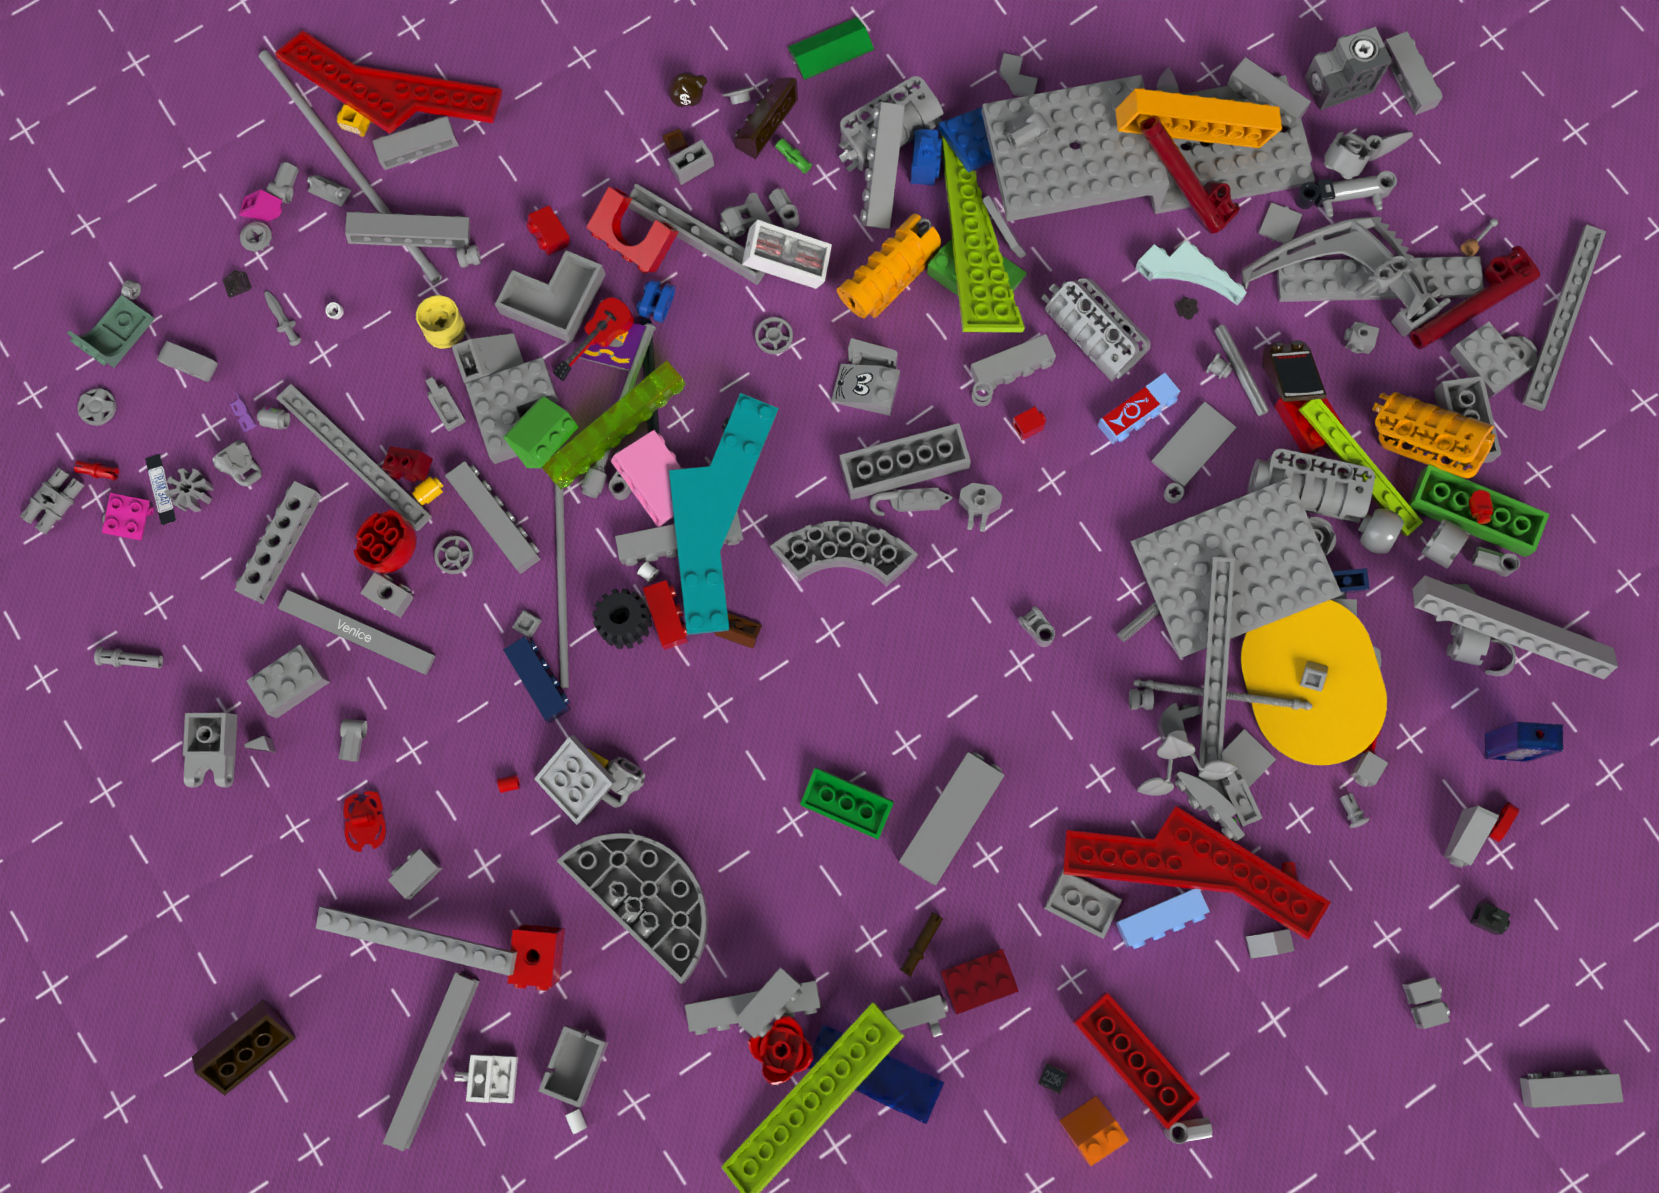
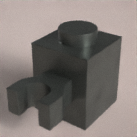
M1477 903L1470 924L1494 935H1501L1507 931L1510 925L1508 920L1510 914L1487 903Z

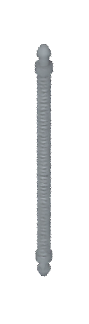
M1141 679L1134 681V686L1137 688L1145 687L1146 689H1160V691L1182 692V694H1196L1199 696L1204 694V688L1201 689V687L1193 688V686H1179V684L1157 683L1149 679L1147 681H1141ZM1226 692L1227 700H1243V702H1257V704H1271L1280 707L1288 706V708L1291 707L1294 710L1299 708L1305 710L1312 709L1311 703L1307 701L1300 702L1299 699L1285 700L1284 698H1268V696L1262 695L1254 696V694Z

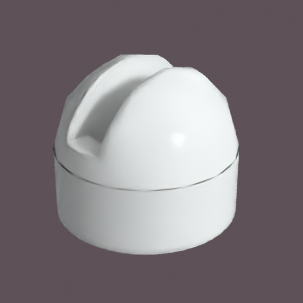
M335 302L329 303L326 307V315L332 319H340L344 314L343 307Z

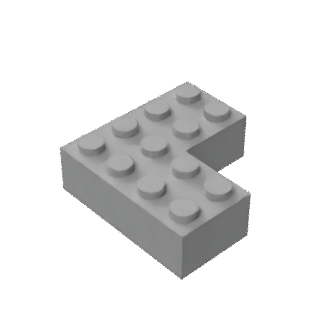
M565 251L549 285L512 270L495 306L501 315L572 344L606 274L601 264Z
M543 357L465 384L489 458L494 464L517 457L503 436L520 420L522 414H525L542 396L554 403L559 402Z

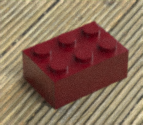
M1003 949L940 971L956 1015L1019 992Z

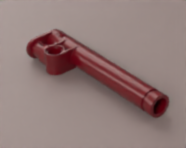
M1157 116L1146 119L1140 127L1141 132L1210 234L1221 231L1240 210L1239 204L1233 203L1231 199L1230 186L1215 180H1209L1203 186L1164 125H1162L1160 119Z
M1516 245L1509 254L1501 255L1491 260L1483 270V275L1490 285L1410 332V339L1413 345L1418 349H1423L1539 279V269L1526 251Z

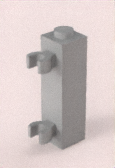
M936 995L883 1012L899 1030L929 1022L933 1037L942 1035L938 1019L945 1018V1012L949 1011L946 999H941L940 995Z

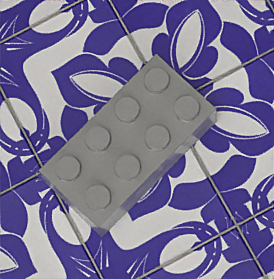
M1483 376L1442 381L1434 389L1437 406L1494 425ZM1495 425L1491 431V434L1495 435V439L1483 463L1493 462L1501 455Z

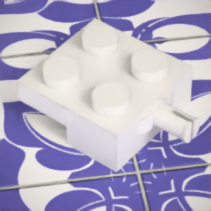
M470 1055L469 1073L457 1071L455 1073V1076H463L455 1077V1081L468 1082L466 1101L514 1103L518 1057Z

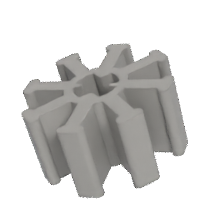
M184 468L179 469L180 482L172 476H169L167 480L176 489L165 490L166 496L173 500V505L185 512L187 507L194 512L201 511L198 499L207 504H210L212 498L203 492L213 491V485L206 480V476L196 469H192V474Z

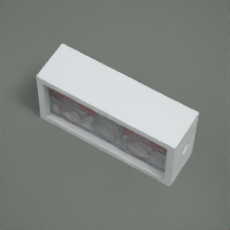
M756 220L749 228L742 265L817 289L825 282L832 244Z

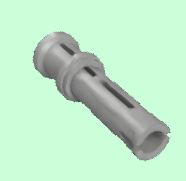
M98 647L95 651L94 661L96 665L100 666L111 664L114 667L131 665L161 669L163 656L127 653L118 648L107 650L104 647ZM134 659H141V660H147V661H137V660H134Z

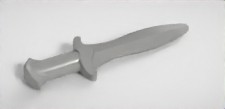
M265 291L267 304L279 322L280 327H277V331L286 333L290 340V345H298L301 338L297 337L292 329L296 325L295 321L290 322L285 317L276 298L270 292Z

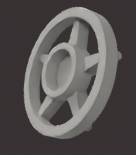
M771 317L758 325L755 339L762 351L777 355L790 347L793 340V332L791 326L785 320ZM769 322H780L777 328H768L765 325ZM783 324L788 328L790 337L782 335L781 328ZM763 327L766 331V338L759 341V332ZM788 341L783 348L777 350L778 343ZM769 342L773 344L774 350L766 349L761 344Z
M450 536L443 539L437 545L434 554L437 566L448 574H459L465 571L471 565L474 556L471 544L460 536ZM456 540L454 546L448 549L442 548L448 541ZM463 541L468 546L469 551L462 552L459 549V542ZM440 550L445 553L446 558L442 565L439 561ZM469 555L467 563L462 567L460 561L464 556ZM452 563L456 564L459 569L447 570L445 567Z

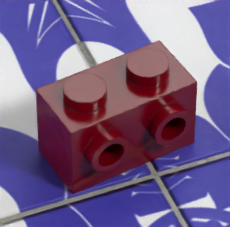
M390 446L382 469L389 473L388 476L400 480L402 477L410 482H416V480L425 481L433 458L418 450Z

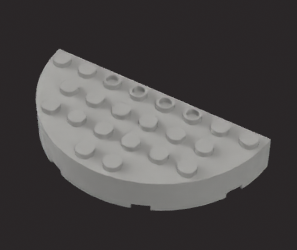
M617 833L592 838L573 847L557 860L681 984L686 982L703 954L707 940L709 919L702 886L692 869L679 855L652 839L639 835Z

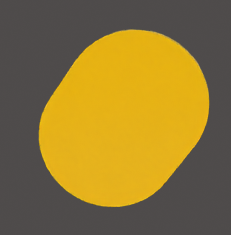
M1328 600L1246 633L1241 650V668L1248 694L1268 696V698H1284L1285 700L1299 699L1300 702L1307 701L1312 704V709L1305 710L1299 708L1294 710L1291 707L1288 708V706L1280 707L1271 704H1257V702L1251 703L1257 724L1273 747L1285 756L1301 763L1332 765L1357 756L1374 741L1382 728L1386 715V689L1369 634L1361 621L1350 610L1335 601ZM1307 661L1328 667L1322 692L1300 686Z

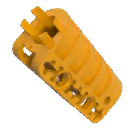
M1394 392L1390 396L1385 393L1380 394L1379 398L1386 400L1384 406L1375 403L1372 410L1379 413L1375 419V425L1380 433L1379 442L1382 448L1427 465L1430 464L1463 478H1471L1477 474L1493 445L1495 435L1491 434L1494 425L1462 416L1451 410L1447 411L1433 404L1421 402L1419 399L1401 395L1399 392ZM1385 438H1393V440L1389 439L1387 442L1385 441ZM1408 442V444L1414 445V447L1405 450L1402 448V445ZM1430 451L1432 453H1428L1426 456H1424V452ZM1446 456L1453 459L1450 464H1444L1441 460ZM1468 465H1471V468L1464 470L1463 466L1467 467Z

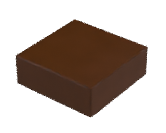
M680 128L662 135L670 155L688 148Z

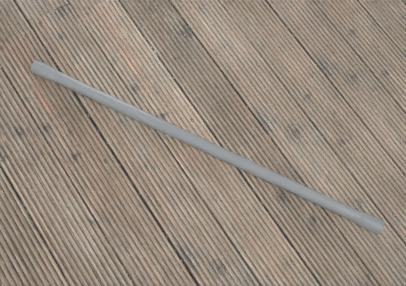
M267 50L262 51L259 54L260 60L279 81L374 207L383 214H392L284 74L270 52ZM405 246L421 266L422 271L433 284L438 283L442 276L434 265L428 261L418 246Z

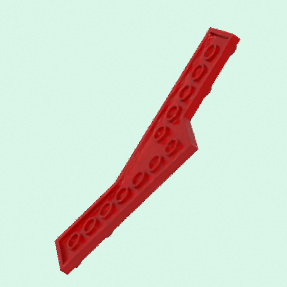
M301 31L275 52L279 60L389 134L417 111L494 123L503 95L500 88L356 66L305 31Z
M1175 806L1155 839L1066 830L1064 875L1233 893L1306 940L1310 939L1331 903L1326 898L1232 840H1229L1177 806Z

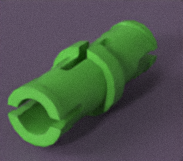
M781 139L776 144L775 148L787 158L790 164L793 163L801 170L803 174L810 170L812 164L800 154L798 149H794L786 142L785 139Z

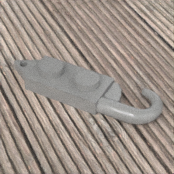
M939 488L879 492L871 498L870 508L874 514L884 516V512L877 510L876 503L879 500H890L892 508L899 512L940 510V507L951 501L953 497L940 491Z

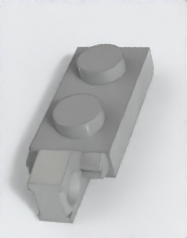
M433 377L426 380L431 390L427 393V397L448 432L465 423L466 420L447 388L443 384L438 386Z
M1235 772L1224 778L1225 780L1221 781L1229 802L1238 811L1235 815L1240 826L1243 827L1262 819V815L1245 779L1240 774L1236 775Z

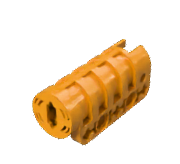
M912 214L896 230L895 236L888 238L882 244V249L879 252L875 251L868 258V263L865 266L861 265L855 270L854 277L851 280L846 279L837 288L838 296L842 302L860 318H866L868 315L876 318L928 266L940 250L941 239L933 226L921 238L917 235L918 227L916 224L921 220L920 215Z

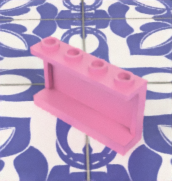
M653 430L615 454L611 462L656 526L661 527L674 517L669 470L684 468H681L677 463L675 454L667 449L663 437Z

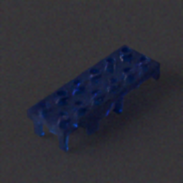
M823 1024L812 1048L813 1060L807 1068L812 1069L844 1033ZM887 1054L855 1090L927 1125L945 1082Z

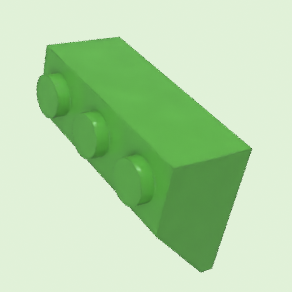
M542 396L503 438L526 468H541L579 427L566 410Z

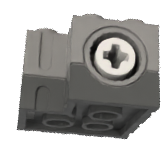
M1365 28L1356 34L1340 37L1333 51L1327 53L1320 52L1315 55L1304 78L1321 111L1375 92L1392 60L1377 28Z

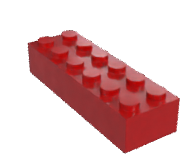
M1104 992L1072 1021L1075 1027L1164 1128L1169 1129L1201 1099L1108 993Z

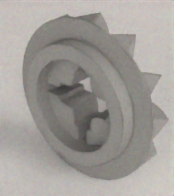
M252 222L241 231V244L246 250L253 251L254 253L259 250L263 251L266 246H270L269 242L273 239L271 236L272 231L262 222ZM254 232L260 236L259 242L254 240Z

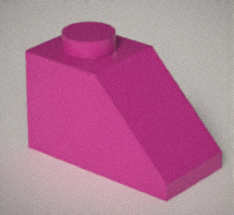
M260 189L244 197L239 215L271 221L280 216L282 200Z

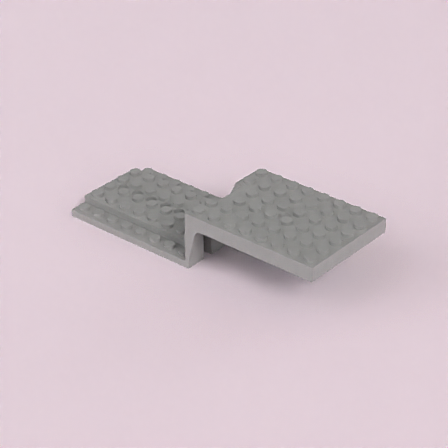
M1142 75L983 104L982 116L1007 222L1150 195L1154 214L1191 208V205L1143 134L1118 132L1115 109L1135 88L1145 89ZM1286 75L1276 77L1289 86ZM1230 86L1183 94L1250 102L1239 92L1233 91ZM1040 112L1051 127V133L1044 139L1039 141L1035 139L1017 150L1013 148L1007 136L1008 132L1024 124L1031 115ZM1301 118L1293 128L1282 124L1287 129V132L1282 133L1279 131L1261 148L1210 142L1209 147H1203L1200 141L1172 138L1202 185L1204 186L1209 180L1226 183L1230 186L1232 200L1298 188L1304 183L1315 182L1310 164L1312 156ZM1076 142L1080 145V148L1074 150L1070 147V144ZM1188 144L1191 149L1184 151L1180 145Z

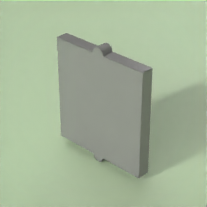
M1271 202L1258 234L1272 239L1273 242L1276 240L1284 244L1292 240L1302 214L1290 210L1289 207H1282Z

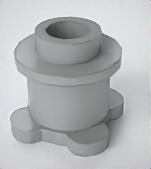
M1218 352L1208 366L1206 373L1208 374L1211 371L1219 376L1218 379L1220 380L1222 377L1227 378L1233 368L1230 367L1232 362L1228 363L1220 358L1221 354Z

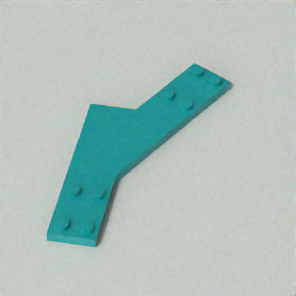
M742 393L738 397L711 465L709 467L669 470L687 635L729 631L720 551L779 409Z

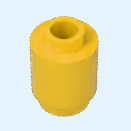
M429 476L415 487V491L412 494L423 506L426 503L429 504L443 493L441 488L444 486L436 477L432 479Z

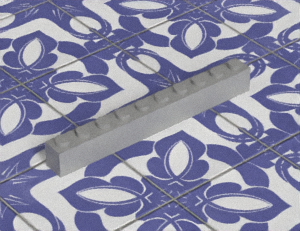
M1424 576L1412 589L1415 608L1590 675L1605 679L1618 667L1614 648L1431 577Z

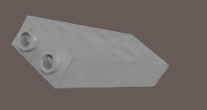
M968 752L899 861L901 865L934 886L937 885L1005 776L1001 773L1003 770L995 764H986L983 762L984 758L975 752L972 754Z

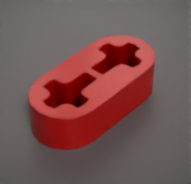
M1510 802L1506 803L1499 812V817L1488 837L1496 842H1500L1508 832L1520 809Z

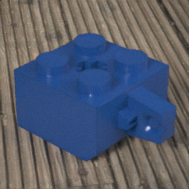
M918 129L914 131L911 184L934 185L935 178H939L942 138H938V130Z

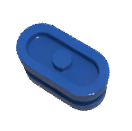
M651 279L644 286L645 294L643 299L638 301L636 310L639 311V316L649 318L652 313L654 314V321L663 323L674 299L676 287L666 284L664 288H660L661 282ZM660 296L657 306H654L657 297Z

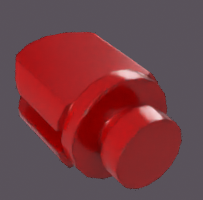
M1477 490L1468 500L1470 511L1473 517L1477 518L1478 524H1485L1491 521L1490 516L1493 514L1491 496L1485 490Z

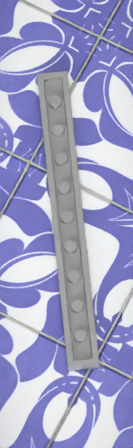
M1586 225L1582 230L1522 402L1523 405L1539 411H1543L1546 407L1606 234L1604 230L1590 225Z
M292 384L276 397L396 512L408 519L417 532L432 518L427 511Z
M1212 557L1199 763L1203 766L1211 761L1222 760L1235 558Z
M326 906L319 907L316 929L510 976L514 973L517 952Z

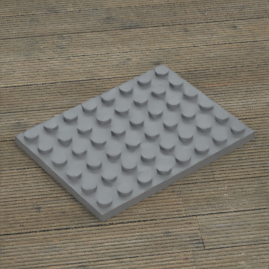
M1291 477L1131 541L1133 550L1179 659L1207 648L1212 557L1235 558L1230 639L1342 595Z

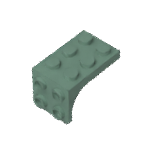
M121 295L91 331L83 335H76L69 330L67 334L72 337L70 341L89 356H92L103 366L109 364L115 368L155 319Z

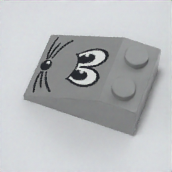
M841 364L831 403L890 416L900 380V370L877 365Z

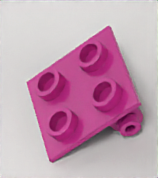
M110 493L102 533L142 541L146 518L154 513V508L149 505L150 500Z

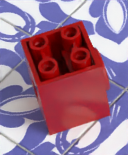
M521 924L512 930L510 951L517 952L514 973L513 975H508L507 984H514V988H527V985L536 986V990L547 991L558 983L561 977L565 928Z

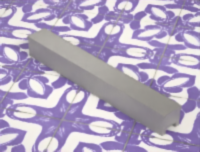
M634 185V190L629 195L633 198L628 206L629 209L652 223L655 220H664L679 231L676 236L677 238L754 284H759L766 272L742 265L745 252L744 247L640 185Z
M455 972L382 1144L392 1146L401 1151H404L405 1148H410L480 981L463 975L464 973Z

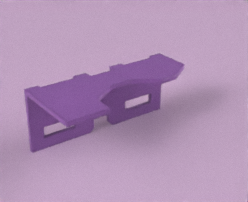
M236 392L238 400L231 403L230 406L235 416L240 417L238 421L245 433L257 425L243 398ZM234 405H236L237 408H238V411H237V412H236V410H235V408H234Z

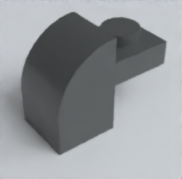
M1174 703L1162 712L1158 720V731L1162 744L1169 733L1178 730L1185 731L1182 721L1198 717L1202 714L1200 705L1195 707L1192 704L1180 707L1179 711L1177 703Z

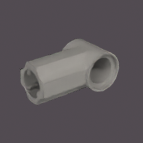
M1037 112L1031 115L1024 124L1008 132L1007 136L1012 147L1017 150L1035 139L1037 141L1044 139L1051 133L1052 129L1043 115Z
M287 162L281 163L274 182H270L267 187V193L281 199L282 203L289 204L293 198L292 187L299 172L298 168Z
M778 188L772 191L768 197L782 220L784 228L788 230L797 228L800 222L797 208L792 204L784 189Z
M1477 547L1473 555L1472 565L1495 571L1498 575L1506 577L1519 568L1520 560L1512 553L1502 554ZM1503 561L1508 562L1511 569L1506 568Z
M343 719L340 728L342 736L339 753L340 760L359 761L362 739L367 734V721Z
M1208 1117L1175 1122L1169 1129L1164 1128V1134L1169 1141L1182 1144L1187 1141L1211 1138L1212 1126ZM1178 1126L1181 1134L1178 1138L1174 1139L1172 1130Z

